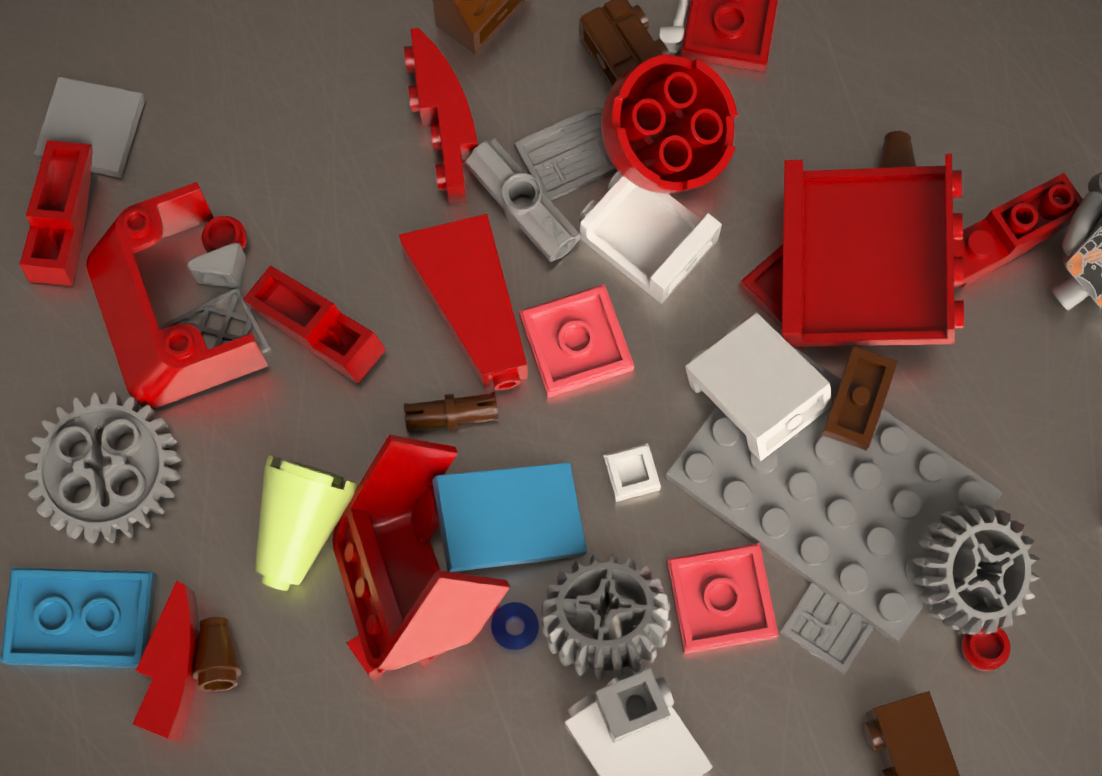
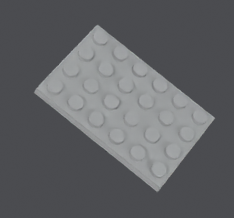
M793 347L830 383L833 403L841 379ZM717 406L668 470L665 478L751 541L760 543L761 548L805 580L815 584L819 589L830 595L866 623L872 625L876 631L894 644L901 640L926 604L918 599L925 586L917 585L912 580L922 574V566L916 565L912 560L924 555L925 550L917 541L923 538H932L927 525L933 522L941 523V513L956 511V508L961 505H973L974 507H977V505H989L992 508L1003 493L883 408L867 451L822 435L831 409L829 408L760 461L749 450L746 435Z

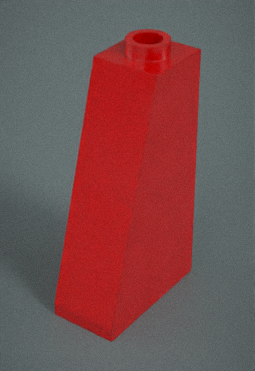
M488 214L399 234L406 262L483 388L494 386L495 390H507L518 386L521 383V379L528 378L527 361Z

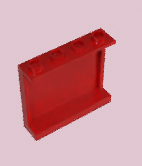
M945 154L944 166L805 171L803 159L784 160L782 335L792 347L955 344V329H964V300L954 301V284H963V256H954L953 241H963L962 213H953V198H962V170H952V154Z

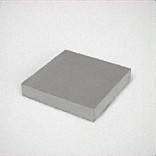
M58 77L33 156L38 162H41L47 140L91 144L93 149L91 172L122 178L145 103L143 94Z

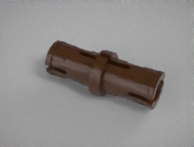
M495 392L454 398V394H446L443 400L411 404L404 403L407 433L448 427L449 431L458 430V425L490 421L499 422Z

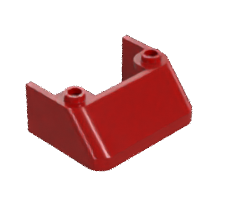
M198 182L124 209L91 250L86 261V268L127 391L142 407L149 405L151 408H158L268 367L266 359L252 333L208 349L202 334L192 325L182 323L159 329L133 253L153 246L160 239L207 223L214 218Z
M389 434L357 486L347 508L334 527L332 538L334 554L367 663L373 669L393 671L470 643L482 630L483 625L510 588L508 581L504 579L440 570L430 542L431 536L440 527L432 480L436 476L444 475L458 454L454 446Z

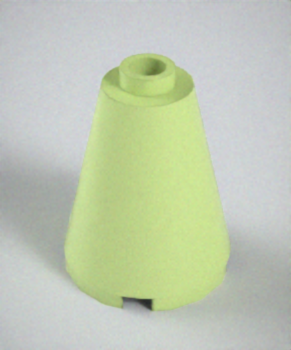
M268 454L264 468L255 571L263 575L261 583L288 591L290 583L301 584L351 501L358 483L346 481L345 486L342 487V476L293 461L292 464L282 460L279 466L282 457Z

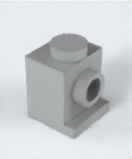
M651 668L597 690L594 695L613 743L668 720L671 716L668 707L674 705L672 694L664 677L655 679ZM631 697L641 698L645 703V710L638 715L630 713L626 706L628 699Z

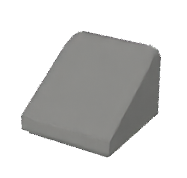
M233 243L190 259L187 267L198 284L235 289L241 287L246 256L240 243Z

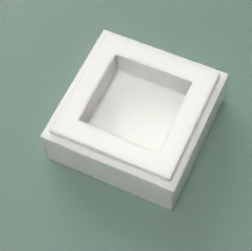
M648 443L603 455L615 502L656 492L661 489Z

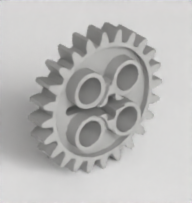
M95 392L91 395L90 406L86 407L76 397L73 399L74 412L68 414L64 409L56 408L60 421L55 425L44 420L42 425L49 433L47 437H32L31 439L40 448V452L26 455L25 459L36 466L37 469L24 474V478L32 484L39 485L33 488L28 495L34 501H43L37 508V512L44 518L53 515L49 524L58 531L67 525L66 534L72 539H76L83 529L85 539L92 544L96 542L100 531L109 543H114L117 529H121L125 535L132 538L133 523L138 521L144 527L149 528L151 525L146 514L151 510L163 515L165 511L157 501L160 497L174 498L175 496L166 486V481L180 480V475L175 470L168 468V466L181 461V458L176 451L167 449L172 447L177 441L171 433L162 434L168 427L166 422L162 418L153 420L155 412L149 405L139 410V404L132 396L122 406L121 398L116 392L110 394L106 404L103 403L101 397ZM100 428L103 429L101 449L96 435L97 430ZM126 433L134 434V440L127 449L115 450V443L121 435ZM87 440V447L80 456L75 458L69 457V450L75 442ZM101 452L111 463V465L104 466L103 468L104 479L95 472V470L103 467ZM137 477L138 486L135 491L129 495L120 496L119 487L121 483L127 478ZM90 484L91 492L88 498L80 503H73L72 499L75 490L81 485ZM105 486L110 497V504L107 507H103Z

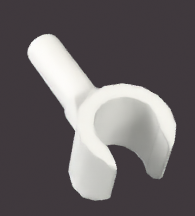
M689 0L679 1L673 26H659V39L664 42L669 52L677 53L682 49L684 21L690 5Z

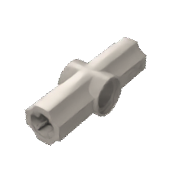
M495 138L490 141L485 140L473 149L471 155L465 160V165L503 208L506 219L513 225L519 226L550 262L561 259L570 252L573 246L580 240V233L542 192L538 179L531 174L525 173ZM523 194L533 198L531 203L522 206L511 201L514 197Z

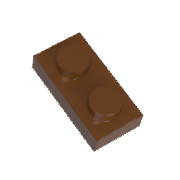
M853 346L822 435L867 451L871 444L898 361Z

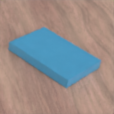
M570 463L439 475L432 480L448 572L582 557L587 553Z
M11 568L0 662L5 665L137 668L150 640L156 574L153 571Z

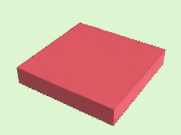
M605 284L519 311V317L547 398L634 370L631 355Z
M760 543L668 558L666 560L684 654L775 639L779 636Z

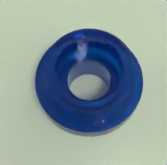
M511 602L503 605L495 612L491 622V630L494 639L500 646L508 650L518 651L529 647L535 641L539 631V622L535 612L529 606L519 602ZM512 619H519L524 624V630L519 635H511L506 630L507 623Z

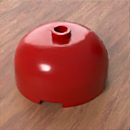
M663 54L632 67L612 86L604 102L601 115L602 140L606 153L614 167L631 183L651 192L664 194L678 193L707 184L725 169L736 146L732 145L734 140V118L738 117V113L728 86L714 69L699 59L690 60L681 56Z

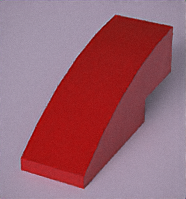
M47 140L26 213L30 228L19 263L28 282L73 286L88 208L93 154L91 144Z
M271 265L242 299L246 305L296 343L357 384L360 383L386 350L373 331L341 313L333 302Z
M176 581L135 670L145 677L152 679L132 723L137 727L176 743L179 742L188 718L197 682L193 678L199 634V617L195 592L187 585Z

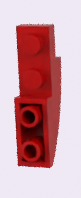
M420 28L410 29L412 46H404L407 73L415 72L417 84L408 86L411 112H420L422 127H431L433 149L442 150L444 163L435 164L438 191L447 190L449 206L467 204L462 163H465L473 149L478 146L474 121L468 101L457 76L437 46Z
M1065 173L991 210L986 218L963 229V241H953L954 256H963V284H954V288L960 285L964 288L988 275L1070 224L1074 212L1083 199Z

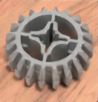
M961 505L956 508V511L941 513V523L933 522L927 525L932 538H923L917 541L925 551L923 557L919 556L912 560L916 565L922 566V574L912 580L917 585L925 586L918 599L922 600L923 603L931 604L928 614L934 618L942 619V624L949 629L961 630L962 633L971 635L980 633L982 627L984 631L981 633L991 634L996 633L998 627L1013 626L1012 615L1020 616L1021 614H1026L1022 600L1035 598V595L1028 589L1030 582L1041 579L1031 572V565L1040 560V558L1035 556V554L1028 553V549L1035 540L1029 536L1022 535L1025 525L1011 520L1010 513L1004 510H995L989 505H977V507ZM979 531L991 541L993 547L986 549L984 543L977 541L974 533ZM963 590L968 591L969 595L975 596L978 604L970 607L962 600L958 593Z
M612 553L607 562L601 563L593 554L590 559V565L585 567L575 560L572 565L573 574L559 570V575L557 576L558 585H548L546 591L547 600L543 601L541 605L543 617L541 625L543 635L547 638L548 648L552 651V654L559 653L560 662L564 667L575 663L576 672H578L580 677L589 668L594 669L595 677L599 681L604 676L605 671L613 670V674L620 680L624 667L628 666L638 673L641 669V659L654 662L657 656L656 648H664L667 642V631L671 628V615L668 612L670 611V599L667 597V594H664L663 584L660 579H652V573L648 566L636 570V564L632 557L623 564H617V558ZM620 595L626 596L630 599L622 598ZM610 605V609H611V610L609 611L608 616H606V615H607V608H608V606ZM604 616H606L604 627H602L601 622L603 621ZM573 627L578 628L579 632L592 635L595 640L581 635Z

